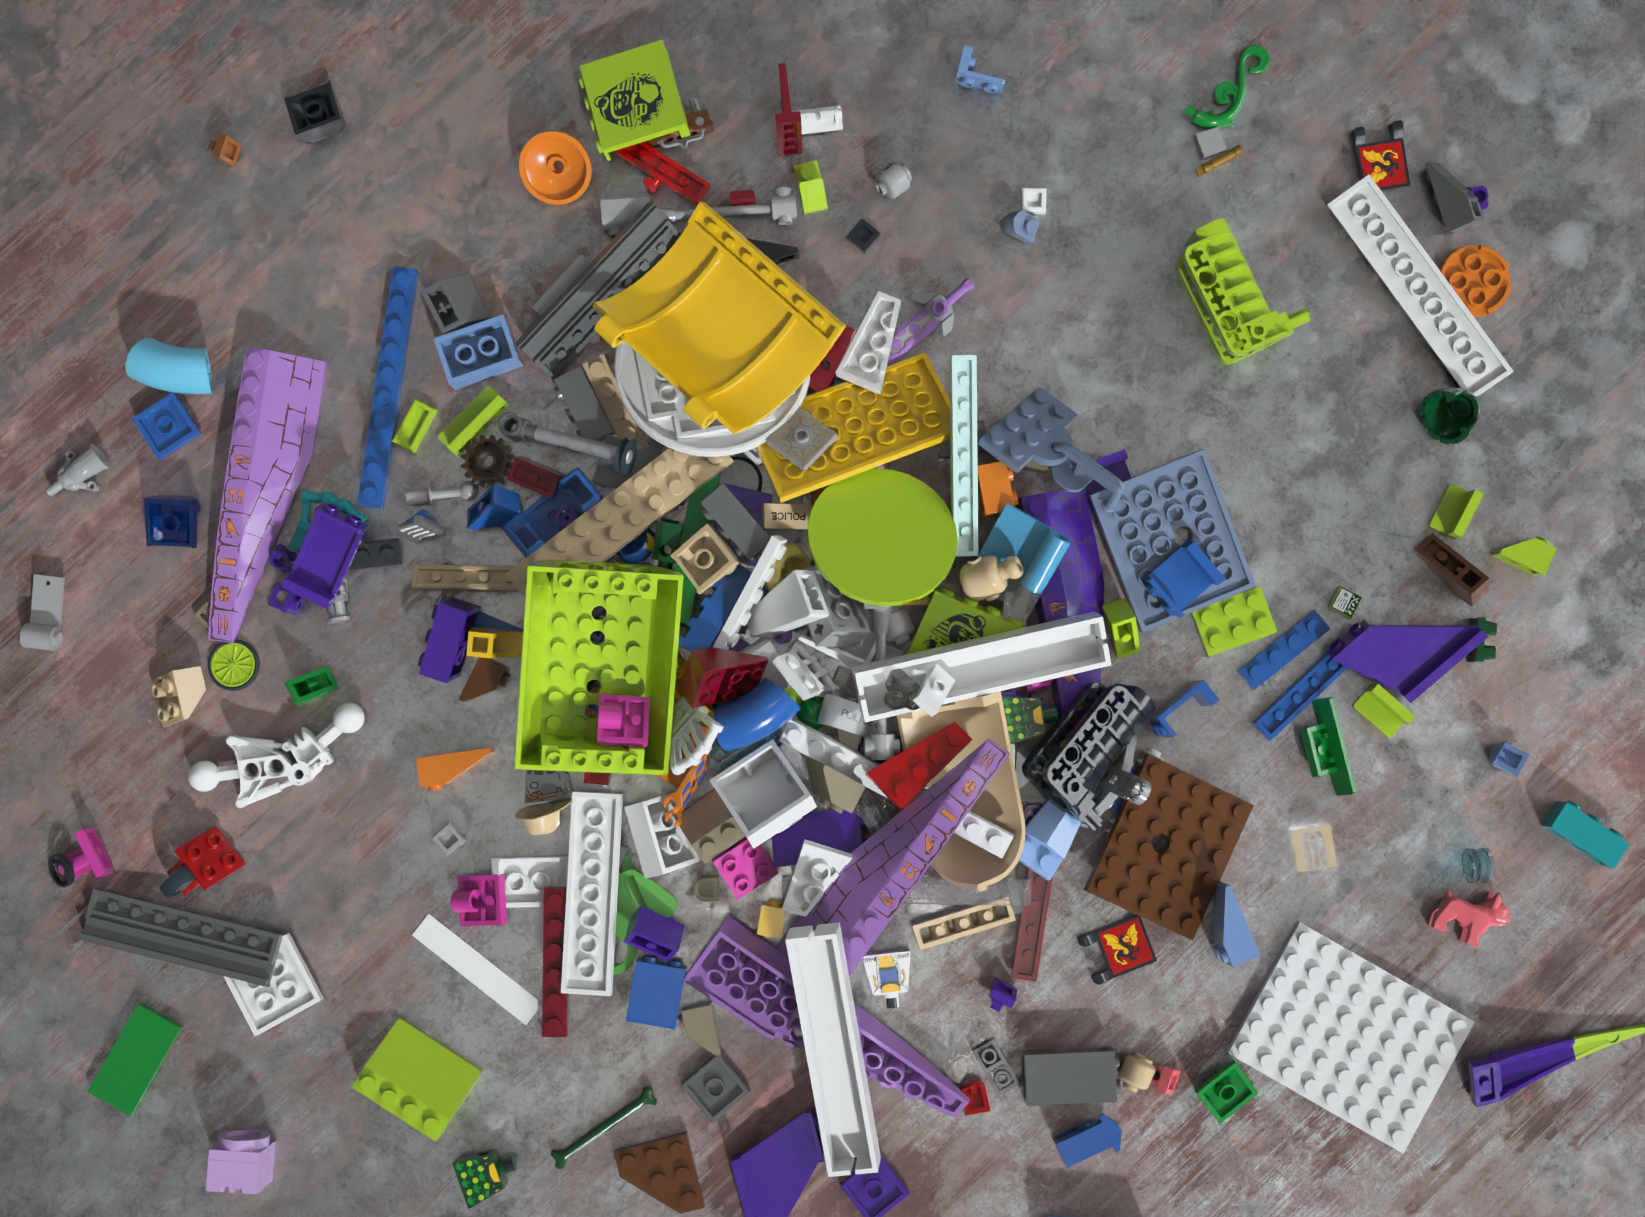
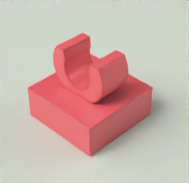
M1154 1065L1155 1070L1160 1072V1078L1158 1080L1152 1078L1151 1084L1157 1085L1156 1090L1163 1094H1173L1181 1070L1171 1066Z

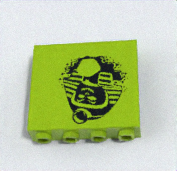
M663 39L580 65L582 75L578 76L582 90H586L588 95L584 97L587 110L592 111L593 117L589 118L594 133L597 132L599 137L595 139L599 153H604L607 161L611 160L609 152L676 131H679L682 138L691 135Z
M936 587L907 654L1027 626L1023 625L1024 621L1015 616L1007 618L1001 615V611L995 607L988 606L985 608L978 605V601L971 600L967 596L964 598L955 595L956 591L949 587Z

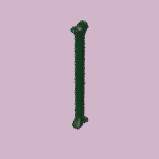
M643 1087L642 1093L638 1098L562 1151L553 1149L551 1156L556 1160L555 1167L557 1169H564L570 1157L644 1105L656 1106L657 1099L652 1096V1087Z

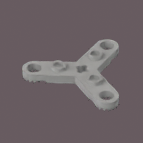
M1138 732L1111 764L1107 778L1098 786L1094 793L1092 801L1095 805L1092 810L1099 817L1112 807L1117 797L1140 805L1146 801L1151 792L1150 782L1130 773L1134 765L1133 758ZM1081 821L1080 826L1088 829L1089 827Z

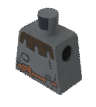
M526 770L525 804L572 798L574 788L569 771Z

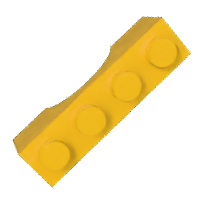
M472 627L468 632L466 656L522 658L523 632Z

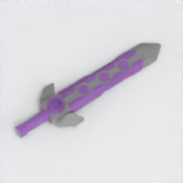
M968 278L963 280L962 284L945 298L942 295H936V293H920L913 299V302L926 306L922 307L894 333L887 366L895 363L907 351L915 347L936 329L940 323H942L943 336L952 331L954 314H952L953 307L951 305L968 290L970 291L974 288L973 283Z

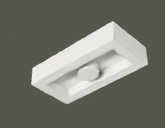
M936 664L930 669L913 701L933 717L940 710L956 680Z

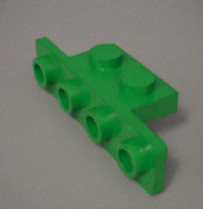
M1333 697L1315 699L1312 702L1318 724L1300 729L1312 777H1320L1331 773L1337 796L1356 794L1355 781Z

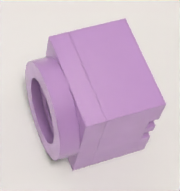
M231 1129L218 1133L216 1145L209 1149L206 1191L223 1192L225 1187H229L228 1193H234L238 1189H241L240 1192L244 1194L259 1193L273 1181L276 1140H270V1133L259 1129Z

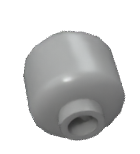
M892 162L877 172L875 188L881 196L885 195L890 199H894L910 188L911 173L904 164Z

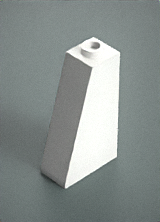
M792 571L749 611L752 614L747 622L751 637H773L830 615L814 571Z

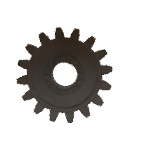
M481 435L478 441L474 438L471 439L472 445L470 447L465 445L464 448L467 452L461 455V458L465 460L461 468L468 470L464 474L465 477H473L471 483L477 485L480 482L481 487L486 489L488 483L492 486L499 481L504 485L505 481L503 478L508 476V471L512 466L510 461L515 458L514 454H508L512 449L511 446H504L505 441L502 438L496 442L494 435H490L489 439ZM492 456V465L484 467L483 461L485 458Z

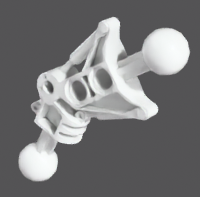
M342 703L334 711L333 722L317 735L308 728L302 727V734L295 733V740L289 738L286 743H275V740L241 737L238 735L228 736L226 743L234 750L237 764L218 767L210 761L202 760L196 762L188 772L190 786L198 791L207 792L213 790L219 781L240 778V794L235 805L238 808H243L251 803L279 793L283 788L293 784L300 786L311 782L323 770V766L334 762V758L327 746L343 732L354 733L363 726L365 720L364 712L356 703ZM290 750H291V752L293 753V755H294L296 761L289 755L288 752H285V751H290ZM276 759L280 760L283 764L281 772L274 768V761ZM251 763L256 764L258 767L257 775H253L250 772L249 766ZM288 776L289 780L281 784L277 782L262 788L271 778Z

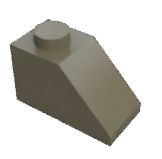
M713 1002L683 1007L682 1014L678 1015L680 1029H685L688 1038L715 1056L721 1055L722 1047Z

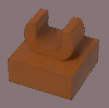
M219 133L217 141L210 140L207 150L213 151L212 157L227 166L235 167L242 144L228 135Z

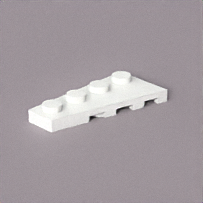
M878 291L836 371L837 377L881 395L901 305L900 299Z

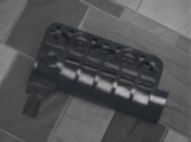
M1088 683L1025 759L1022 765L1024 776L1047 800L1061 811L1066 812L1070 818L1083 821L1091 831H1095L1097 828L1100 829L1103 820L1092 810L1095 803L1091 799L1095 794L1091 790L1154 712L1156 706L1153 700L1137 686L1115 683V685L1106 688L1101 683ZM1093 689H1097V698H1092L1094 695L1092 692ZM1082 705L1085 709V714L1079 719L1076 716V710ZM1063 726H1066V727H1067V729H1066V731L1068 732L1067 735H1062L1063 732H1064V731L1062 730V727H1063ZM1049 743H1053L1055 751L1051 756L1046 754V747ZM1032 764H1037V773L1032 772Z

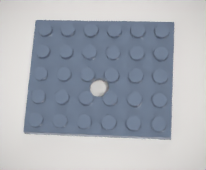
M1205 449L1198 450L1122 481L1124 491L1115 510L1111 513L1105 512L1102 508L1103 500L1108 499L1110 494L1108 489L1105 488L1088 495L1128 601L1136 617L1140 632H1146L1178 618L1174 615L1170 617L1161 608L1163 602L1158 597L1154 598L1145 589L1147 584L1143 578L1180 547L1174 540V533L1179 527L1185 526L1190 529L1192 533L1190 541H1194L1225 577L1222 583L1219 585L1212 584L1181 611L1184 616L1256 586Z

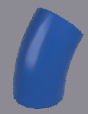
M765 677L745 695L716 707L713 718L724 726L722 732H718L717 740L723 750L727 752L743 748L758 742L781 728L801 708L780 687Z

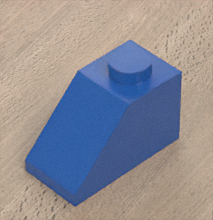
M493 484L467 509V529L477 530L504 526L521 510L519 493Z

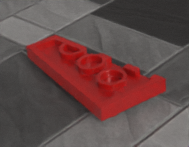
M953 722L866 772L865 775L902 810L973 739L956 722Z

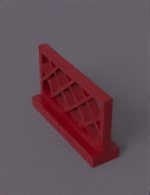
M780 63L778 68L782 113L775 114L779 156L803 154L800 111L791 112L786 63Z

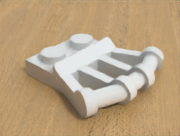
M798 639L791 643L785 654L777 656L772 661V664L803 700L814 696L825 697V694H831L832 690L841 692L839 686L835 685L830 678L829 670L826 667L823 668L818 662V657L815 654L811 655L802 647V642Z
M684 696L673 707L670 767L675 775L684 773L686 768L692 765L697 766L702 760L701 757L712 750V743L718 732L721 733L724 728L722 724L716 722L707 714L709 710L705 709L704 706L692 709ZM700 721L709 727L705 736L699 724ZM690 732L697 746L695 749L689 737ZM681 747L686 757L684 759H682Z

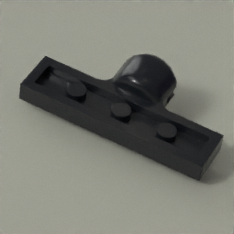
M362 538L349 570L402 564L399 538L366 541Z

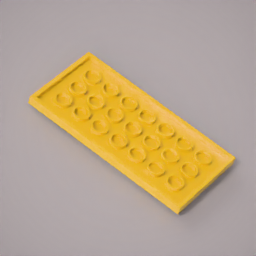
M922 353L887 366L881 395L847 381L804 398L800 408L837 434V439L805 472L768 446L767 442L757 446L756 450L779 501L782 503L949 440L950 399L926 353Z

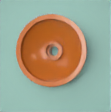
M551 130L535 135L526 143L519 158V172L523 184L534 197L548 204L563 205L575 201L585 192L591 180L592 164L586 148L579 140L568 133ZM555 161H560L563 167H556Z

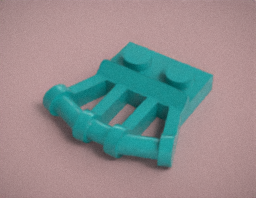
M302 490L301 520L297 523V528L288 549L295 552L301 549L311 526V502L333 504L344 514H353L360 517L363 523L368 518L364 514H360L350 504L349 500L334 497V493L329 491L326 493L310 492V490Z

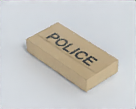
M762 504V529L807 530L812 505Z

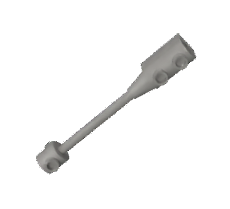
M789 187L774 189V195H771L772 203L711 207L721 217L772 213L773 220H778V225L782 226L791 225L793 223L792 219L797 218L796 196L793 194V189ZM637 197L600 200L604 233L609 232V237L615 238L648 202H651L650 198ZM658 207L663 216L671 223L676 220L689 219L695 210H675Z
M862 602V609H871L873 629L874 634H876V661L885 660L886 634L893 606H877ZM887 718L878 719L877 733L864 737V757H869L870 760H889L894 757V754L900 753V740L894 739V734L887 733Z

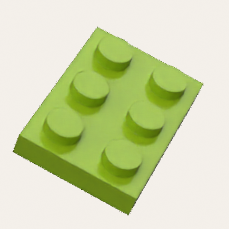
M1261 586L1190 613L1206 657L1277 633Z

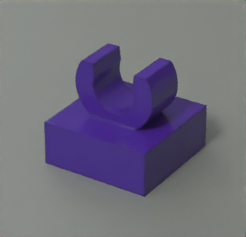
M995 977L989 996L992 997L990 1008L998 1012L1003 1005L1012 1008L1016 1001L1017 989Z

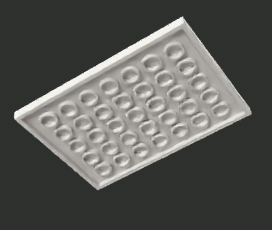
M1297 921L1226 1052L1404 1154L1469 1034L1474 1021Z

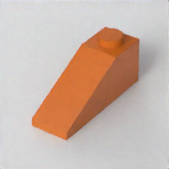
M495 747L416 758L420 788L427 787L428 791L443 789L442 784L451 783L495 752Z

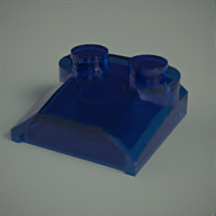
M157 495L144 498L147 546L197 548V517L201 512V506L197 498L175 495Z

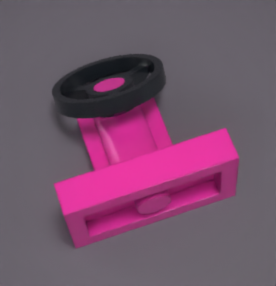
M86 828L74 833L80 848L67 855L62 853L54 854L48 861V869L53 881L63 888L72 885L75 878L90 870H93L96 878L115 872L94 828ZM54 865L57 867V872L61 876L62 881L57 876Z

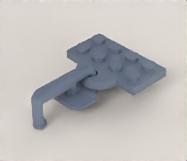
M1038 387L980 438L978 445L1015 473H1018L1031 460L1040 465L1051 466L1053 480L1069 492L1081 491L1094 479L1110 491L1108 499L1102 502V508L1107 513L1115 510L1124 491V484L1119 478L1073 445V440L1066 429L1076 420L1078 414L1041 387Z

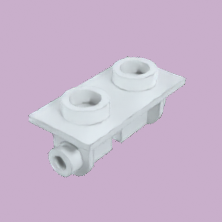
M840 106L797 110L801 114L802 134L843 130L842 109Z

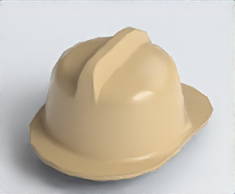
M558 799L548 803L531 805L519 810L515 814V818L523 821L531 835L549 834L558 828L560 824V810L567 807L572 799Z

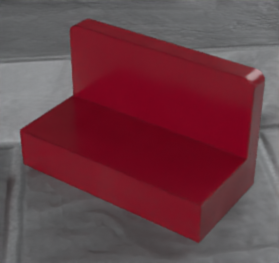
M517 456L514 458L506 480L552 499L559 486V480L566 476V474L527 457Z

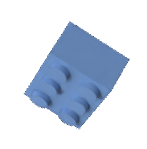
M503 314L433 338L448 383L455 390L524 366L518 347L515 344L516 341L509 321Z

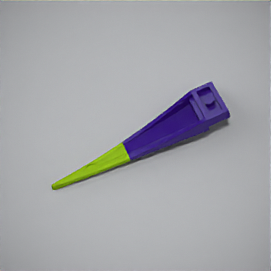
M1645 1024L1490 1052L1489 1057L1469 1061L1472 1102L1476 1107L1500 1102L1532 1082L1569 1063L1618 1042L1645 1033Z

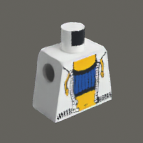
M909 948L867 952L863 957V962L873 996L883 995L884 1007L887 1009L899 1007L898 993L908 992Z

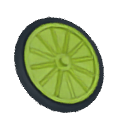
M235 639L234 643L222 642L212 650L208 660V671L213 682L229 691H238L249 686L256 679L260 668V660L255 649L249 643Z

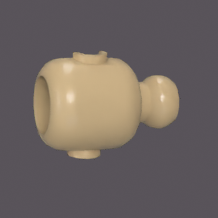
M979 556L974 561H967L960 569L961 586L967 597L971 600L980 601L985 599L986 601H992L999 597L1000 593L1006 589L1007 579H1018L1022 576L1023 567L1017 556H1009L1003 562L996 556Z

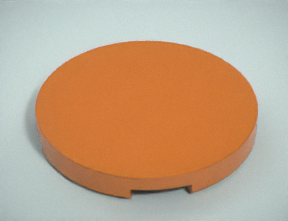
M1484 245L1462 246L1450 253L1439 267L1440 272L1474 318L1483 317L1494 312L1504 304L1510 294L1512 286H1510L1509 266L1502 255L1490 247Z

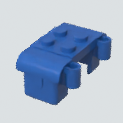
M579 467L573 469L559 480L560 483L554 498L551 499L543 495L501 528L525 558L535 553L560 532L559 524L553 518L555 510H560L568 504H572L576 508L575 513L577 517H580L604 498Z

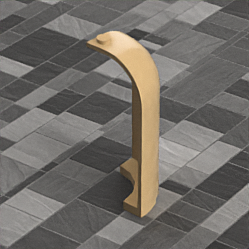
M1001 691L943 704L938 713L933 717L923 709L897 715L903 751L953 722H956L973 739L925 787L927 789L945 776L952 768L956 767L987 739H991L1010 753L970 809L974 814L1014 834L1003 858L953 833L932 862L934 869L947 882L958 887L970 888L973 892L987 890L988 885L1005 878L1016 866L1025 842V819Z

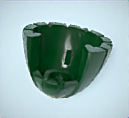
M1450 387L1432 391L1424 397L1423 403L1420 406V418L1423 420L1422 424L1425 430H1428L1427 433L1435 440L1440 439V442L1444 444H1458L1464 441L1471 434L1479 419V399L1462 388Z

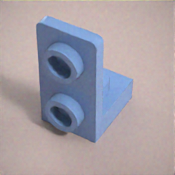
M964 45L955 82H959L960 85L967 88L974 86L983 88L988 93H1002L1005 80L973 72L976 57L972 56L973 47Z

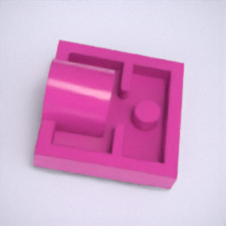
M599 694L596 744L647 747L650 697Z
M746 836L712 859L737 900L779 873L763 846L760 844L753 848Z
M504 874L457 876L458 890L452 893L450 904L452 910L459 913L460 926L507 924Z

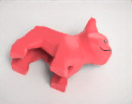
M1447 890L1445 898L1431 912L1427 925L1445 933L1447 929L1446 923L1454 919L1462 926L1459 940L1478 948L1480 935L1486 932L1489 927H1500L1509 924L1511 914L1509 913V908L1501 902V894L1499 893L1494 895V892L1489 891L1482 903L1472 904L1452 895V892Z

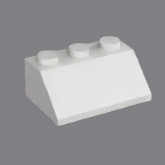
M674 792L624 807L645 879L663 875L700 861L698 854L687 840L680 826L674 827L675 818L671 817L668 822H665L666 813L673 809L676 804L670 802L664 808L663 801L665 797Z

